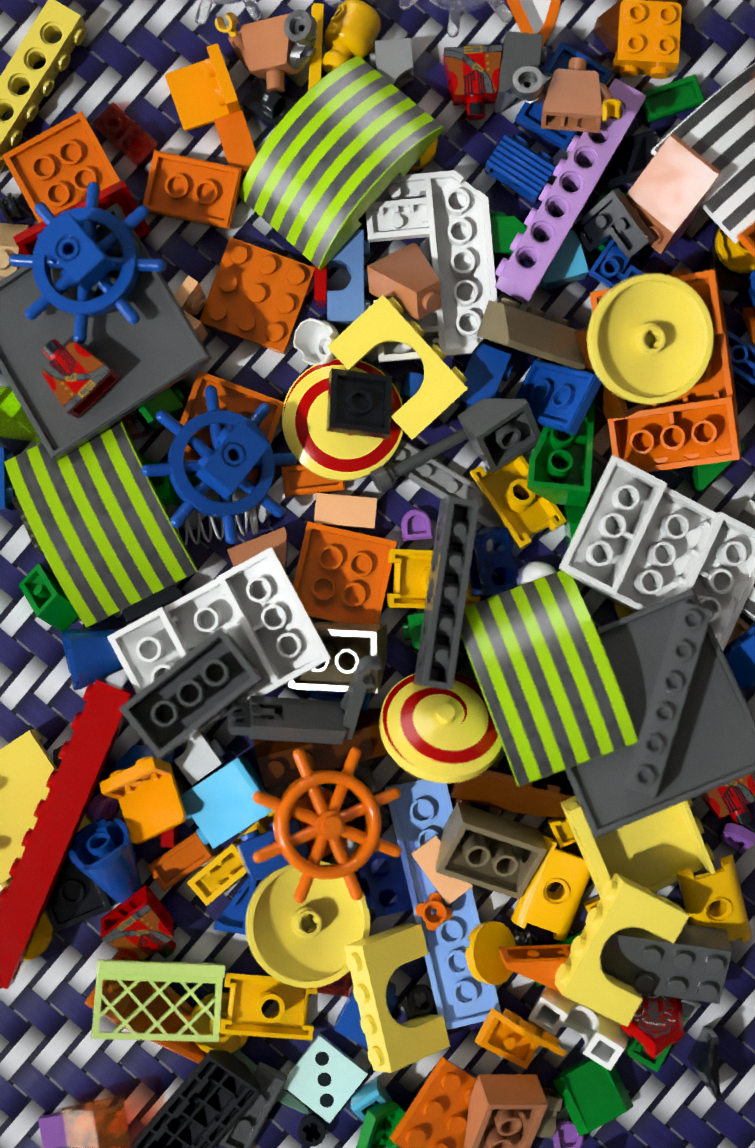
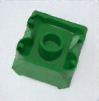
M589 1057L562 1070L553 1079L555 1090L563 1099L562 1101L579 1136L590 1133L634 1106L615 1066L610 1071Z

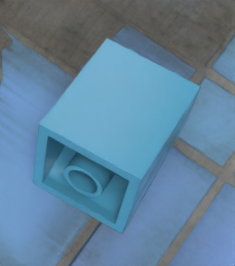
M244 753L180 795L186 812V818H193L199 827L196 829L199 838L205 845L210 844L213 849L273 811L253 801L252 796L256 791H262L269 795L271 793L267 788H264L263 781Z

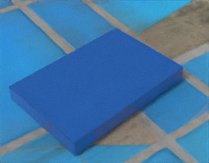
M562 41L542 72L553 74L554 70L558 68L568 69L569 60L574 57H580L587 61V71L599 73L600 83L606 85L613 73L610 69ZM525 102L517 114L515 122L567 151L569 144L578 131L541 129L544 102L539 104Z
M534 360L515 399H525L528 402L537 425L576 435L602 382L594 373Z

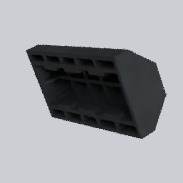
M210 1050L133 1140L132 1148H212L259 1094V1082L248 1066L228 1051Z

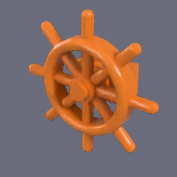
M358 747L350 749L342 772L334 770H318L313 772L305 751L297 748L293 751V758L301 777L288 786L280 798L262 791H256L252 796L255 803L275 810L273 830L276 841L255 851L253 860L256 863H262L282 854L292 867L300 871L302 875L294 894V900L297 903L305 902L314 878L331 880L342 877L351 898L358 901L363 897V892L355 871L360 869L371 858L375 850L392 857H399L402 853L399 845L380 838L382 822L379 807L398 799L401 796V790L398 787H392L374 796L363 782L354 777L353 775L362 754ZM327 783L337 784L333 793L319 785ZM350 790L360 803L340 811L347 791ZM362 815L365 816L364 832L345 824ZM290 817L293 820H297L301 829L291 835L289 831ZM347 839L359 843L356 850L349 857L344 848L349 845ZM306 842L310 851L308 860L298 853L295 848L296 846ZM333 853L337 863L319 865L323 857Z

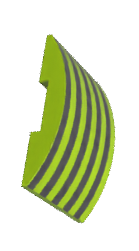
M357 55L323 77L284 116L251 164L241 185L238 197L322 271L362 225L358 220L398 174L404 176L445 128Z
M122 419L57 462L51 459L43 443L4 462L28 523L52 571L86 628L198 572L177 528L171 525V516H169L151 478L145 477L141 472L144 466L143 460Z
M561 570L464 607L461 638L518 787L637 743L638 739L616 678L573 577Z

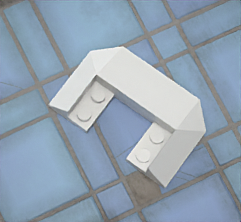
M455 170L407 174L404 176L397 175L366 210L368 243L429 237L431 267L440 279L442 308L419 320L405 312H402L401 315L408 323L414 320L426 333L422 339L429 346L435 343L446 356L472 354L484 339L478 337L477 334L488 301L498 302L497 288H495L496 277L488 197L480 190L477 191ZM387 342L377 346L379 363L421 359L414 349L400 342Z

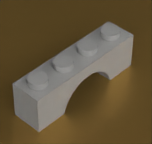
M411 38L375 41V53H369L370 66L399 90L404 85L414 81ZM420 158L412 167L420 166Z

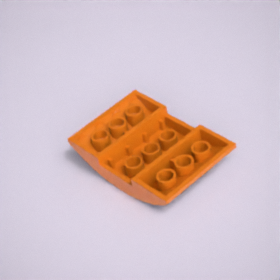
M715 269L675 276V278L685 282L697 292L705 303L712 320L713 349L707 368L701 378L690 390L676 399L659 404H650V406L626 418L607 419L612 455L645 472L741 459L733 367L724 309ZM610 289L590 292L592 313L599 301Z

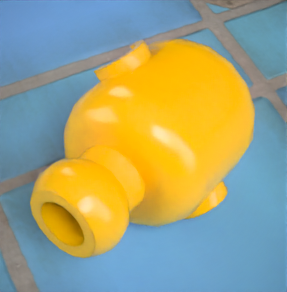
M345 0L338 6L324 33V43L329 51L322 58V67L328 74L357 55L365 59L369 53L375 50V40L381 29V19L372 6L361 0Z

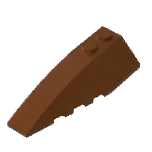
M360 709L353 737L351 740L344 739L342 745L253 739L264 788L294 781L301 777L293 758V751L297 748L305 751L313 772L343 767L348 753L353 747L360 748L362 752L359 762L389 754L380 735L379 721L382 709Z
M489 767L475 778L452 783L450 796L456 798L455 804L460 802L472 807L474 803L486 806L485 811L497 815H503L505 810L541 817L566 818L560 802L575 796V792L572 786L544 779L518 787L512 771Z

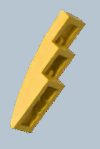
M275 810L248 827L186 882L206 906L246 873L236 845L242 842L240 836L257 829L260 834L271 830L269 824L273 823Z

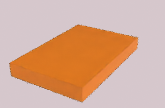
M154 150L143 205L149 208V213L231 230L244 170L238 167Z

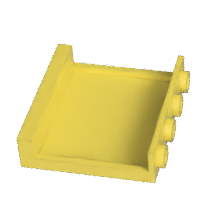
M36 728L27 731L0 749V891L11 883L12 876L9 875L11 866L17 857L21 859L25 847L21 846L22 840L29 828L33 829L37 818L34 817L35 809L41 799L45 800L50 789L46 787L50 774L53 770L58 771L40 743V740L43 738ZM87 813L84 815L78 832L86 825L94 822L88 817Z
M576 795L560 802L600 899L605 883L611 880L615 873L653 892H657L677 882L676 872L690 868L692 873H696L705 868L711 874L716 873L712 861L715 860L714 854L710 846L704 843L701 836L704 833L703 826L699 819L693 816L690 809L693 806L692 799L595 839Z

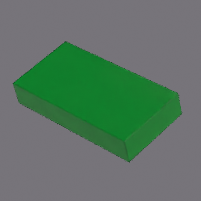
M696 74L641 92L647 95L641 106L647 125L696 109L705 102Z

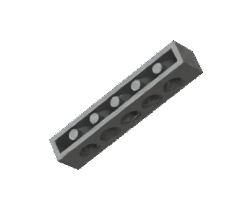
M452 496L440 499L414 677L415 685L453 690L480 501Z
M680 601L623 788L656 799L712 610Z

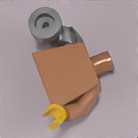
M299 9L289 14L240 25V30L238 31L236 29L238 24L236 14L232 12L225 14L229 21V26L225 24L221 16L215 19L216 28L220 32L229 33L228 40L246 70L256 77L266 80L267 92L269 93L272 90L276 93L284 92V76L298 74L316 52L314 45L317 37V22L305 10Z
M571 58L568 62V69L558 68L554 70L553 74L542 73L533 66L520 67L513 74L512 90L517 98L527 103L539 104L544 102L541 129L600 133L601 119L602 121H607V117H616L618 120H621L622 102L614 99L607 86L600 83L599 73L586 70L587 61L583 58Z

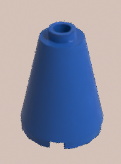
M67 629L60 631L74 691L87 687L90 682L95 683L96 679H103L124 669L107 636L120 629Z
M104 818L98 819L86 825L75 835L74 840L76 842L73 848L69 847V855L76 867L114 901L122 903L141 889L130 831L127 825L120 819L114 818L115 822H106Z

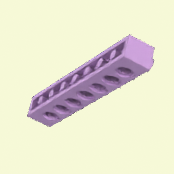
M616 78L608 89L614 99L622 102L621 120H618L616 117L615 119L607 117V121H602L601 119L600 133L583 132L581 136L575 134L567 148V151L571 153L567 161L561 158L552 174L557 177L553 185L547 183L538 200L542 201V204L538 210L532 208L524 222L528 228L524 234L518 232L509 248L514 252L509 260L503 257L495 271V274L499 276L495 288L526 305L532 298L647 96ZM592 138H597L602 143H596L592 140ZM577 162L585 163L588 168L581 167ZM563 186L571 187L574 192H567ZM548 211H556L560 217H553ZM534 235L544 237L546 242L537 241ZM519 260H527L532 267H523Z

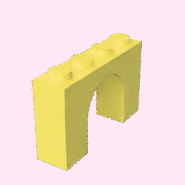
M382 295L327 347L349 371L375 347L383 343L400 342L416 351L424 367L423 383L418 392L391 416L413 440L468 389L464 385L468 379L456 366L451 370L443 362L447 356L435 343L429 346L422 339L426 333L414 320L408 323L403 318L401 313L404 309L393 297L387 300Z
M615 873L612 879L605 883L601 892L602 897L596 908L591 909L586 918V926L581 935L574 939L570 949L571 953L565 964L563 963L559 966L554 984L562 996L628 1027L643 999L634 987L602 971L600 955L605 942L611 935L621 929L639 927L675 943L689 915L680 905Z
M402 923L344 946L347 955L346 964L351 972L354 985L353 994L358 1002L361 1028L366 1036L369 1049L368 1058L373 1066V1070L393 1073L450 1047L443 1015L425 1014L398 1024L390 1015L386 1003L387 984L393 972L405 963L428 955L422 924Z

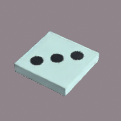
M319 1033L289 1071L287 1081L283 1087L330 1124L366 1078L368 1071Z

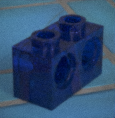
M491 526L475 531L469 573L473 594L486 597L518 587L517 578L519 573L517 565L513 561L511 550L513 548V538L508 532V528ZM489 539H492L493 547L488 552L487 543ZM497 568L498 577L493 582L492 574L493 571Z
M375 850L371 858L359 869L361 880L367 879L370 891L364 892L368 909H374L376 918L411 910L412 902L401 855L399 857H392ZM382 858L387 860L390 865L389 869L384 873L375 872L372 868V863L376 859ZM384 889H391L397 896L393 902L384 903L379 899L380 892Z

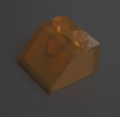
M124 1095L62 1108L68 1148H132Z

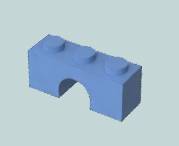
M357 229L328 263L329 268H343L351 276L350 283L344 289L327 291V322L335 327H349L370 307V299L364 300V288H369L367 269H364V258H370V242L368 243V239H364L363 229Z

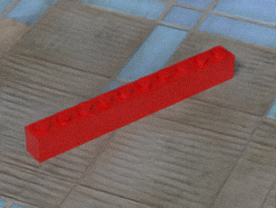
M102 678L96 679L94 684L90 682L86 688L83 700L87 702L83 712L78 711L73 719L71 729L75 731L70 742L65 741L60 750L58 758L62 759L58 771L53 770L49 776L46 787L50 790L46 799H41L35 809L34 817L37 818L33 829L29 828L22 840L21 846L25 847L21 859L17 857L9 872V875L13 876L9 887H4L0 893V987L8 989L16 980L68 856L69 847L73 844L74 837L78 832L126 718L119 708L136 694Z

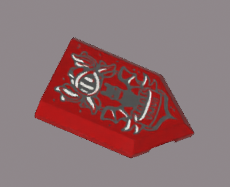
M638 992L643 1000L628 1027L620 1024L621 1029L630 1037L634 1036L645 1046L644 1050L655 1059L672 1043H677L684 1038L681 998Z

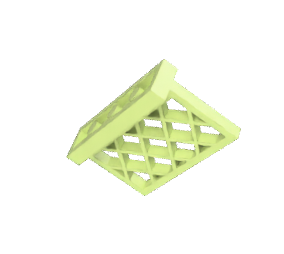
M97 959L92 1039L219 1042L223 978H225L224 964ZM103 980H117L125 989L111 1003L102 994ZM122 980L134 982L127 987ZM140 981H148L156 991L146 1001L141 1003L130 990ZM154 982L165 983L160 988H158V986ZM172 982H180L187 993L173 1005L162 991ZM185 983L196 984L190 989ZM203 983L215 984L214 997L204 1006L193 992ZM128 993L139 1007L124 1020L113 1006ZM160 994L170 1008L156 1021L145 1007ZM191 995L202 1009L187 1021L177 1010V1007ZM101 999L107 1004V1006L102 1011ZM214 1004L212 1015L208 1009ZM111 1009L122 1023L112 1032L99 1031L100 1018ZM141 1010L153 1022L144 1033L135 1032L128 1024ZM174 1011L185 1025L176 1033H167L160 1023ZM204 1012L213 1021L212 1034H198L191 1026ZM126 1026L130 1032L119 1031ZM156 1027H158V1029H159L162 1033H151V1032H152ZM187 1028H189V1029L193 1032V1034H182V1033H183Z

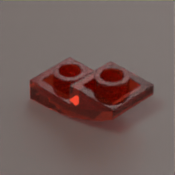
M114 102L92 123V126L137 167L158 146Z

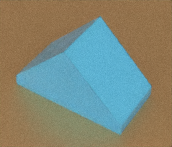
M572 228L544 275L539 288L546 290L586 278L589 270L580 239Z
M375 1077L351 1095V1109L364 1122L368 1109L379 1104L388 1103V1101H392V1098L379 1078Z

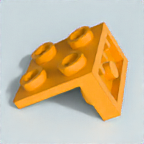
M218 43L206 47L209 58L204 59V61L165 74L183 130L186 132L213 123L217 118L241 111Z

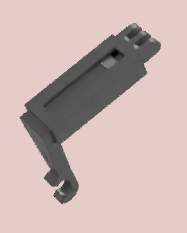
M366 656L359 660L353 678L341 702L254 695L250 696L248 703L234 702L226 708L228 714L227 721L229 723L228 732L232 735L249 736V739L342 745L344 739L351 740L353 737L366 688L376 687L374 676L372 674L365 675V673L370 669L377 671L382 669L381 658Z

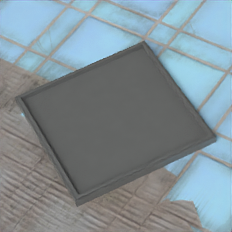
M117 203L105 210L113 214L120 221L127 218ZM97 225L96 243L98 244L112 230ZM133 229L131 232L137 241L140 257L152 259ZM120 242L107 253L108 257L123 258ZM21 267L0 281V370L51 459L56 462L212 360V357L161 273L140 271L136 286L126 299L140 316L137 324H130L117 308L101 316L88 317L86 341L79 345L118 373L121 378L78 419L64 410L42 375V369L50 362L48 357L42 352L43 347L53 339H57L64 348L74 341L75 316L67 314L51 304L36 319L29 320L25 317V310L42 295L34 280L32 267ZM51 268L54 284L62 277L61 272L64 268ZM111 270L106 274L113 285L121 271ZM78 284L75 287L71 286L62 296L77 301ZM97 284L91 288L90 300L104 294Z
M693 588L596 629L625 702L637 739L640 735L680 601L702 607ZM710 623L656 799L623 788L636 744L565 770L594 839L755 772V719Z

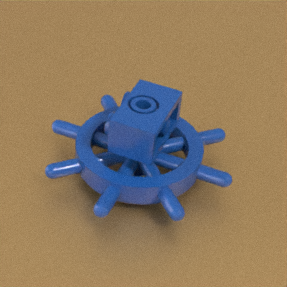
M90 182L87 186L86 207L75 208L69 211L64 210L56 217L45 203H37L35 205V212L47 226L37 235L38 240L35 244L33 255L12 254L9 257V263L14 267H32L34 280L42 294L25 310V317L29 320H34L51 304L61 311L75 316L73 338L77 344H83L86 341L88 317L101 316L117 308L130 324H137L140 316L126 299L134 290L140 271L162 272L166 268V263L162 259L140 257L137 241L131 232L149 215V208L145 205H140L125 220L120 221L113 214L98 209L100 186L96 182ZM97 225L112 230L98 244L96 243ZM120 242L123 258L108 257L107 253ZM51 268H64L61 272L62 277L54 284ZM111 270H120L121 273L113 285L106 274ZM78 284L77 301L62 296L67 289ZM97 284L104 294L90 300L91 288Z
M209 385L205 388L207 412L194 417L184 426L165 410L157 412L156 419L176 436L169 449L168 463L146 464L142 467L141 472L145 477L169 475L174 490L183 501V504L170 520L173 527H181L193 510L207 516L222 518L225 540L228 544H235L238 540L235 516L248 511L258 503L275 517L280 518L284 516V507L271 498L267 492L273 481L275 466L293 465L298 460L292 452L273 454L267 437L259 428V425L270 412V406L267 403L260 404L248 419L238 413L220 410L217 388ZM210 427L213 449L194 434L203 428ZM186 445L202 457L199 460L183 461ZM252 468H258V477L255 484L246 477ZM196 473L195 475L201 479L195 488L189 482L186 474ZM237 487H240L248 494L239 501L233 502L232 493ZM210 488L219 494L220 502L204 497Z

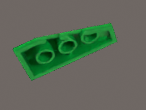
M596 396L576 435L543 427L539 440L529 458L527 489L553 504L586 506L591 489Z

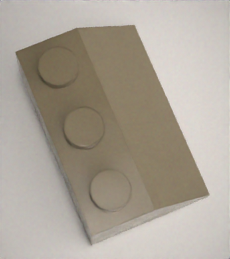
M502 298L501 303L488 301L477 334L478 337L584 371L585 361L574 334L577 330L568 327L570 321L553 315L551 321L544 318L545 312L531 307H527L526 312L519 310L520 303L506 298Z
M312 622L331 659L288 682V689L346 692L359 660L366 656H377L381 658L383 668L378 671L370 669L365 673V675L372 674L376 684L374 688H366L365 693H379L388 655L387 624Z
M457 802L444 826L435 870L437 873L520 900L545 856L547 848L540 829Z

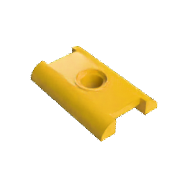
M522 454L493 474L490 470L485 472L482 466L470 471L471 476L520 549L527 547L532 542L530 537L548 527L554 532L567 522L556 504L527 489L529 464ZM514 492L520 494L524 500L516 498Z
M390 549L388 563H394L393 594H387L389 608L425 609L433 550ZM472 552L465 606L480 601V596H472V566H480L481 552Z
M543 835L547 852L520 900H518L511 921L524 929L527 923L549 930L554 932L553 937L555 940L565 941L591 875L583 857L557 849L556 839ZM558 882L562 884V888L557 892L547 890L550 883Z
M733 854L719 859L721 868L716 869L714 874L706 872L694 876L690 868L676 872L685 910L689 915L688 921L690 925L727 930L730 942L740 939L742 943H745L751 939L752 932Z
M225 974L224 987L230 988L227 1017H220V1034L313 1040L314 1026L307 1023L309 995L317 994L318 987H293L278 981L272 976ZM266 1000H276L277 1008L272 1014L262 1013V1005Z

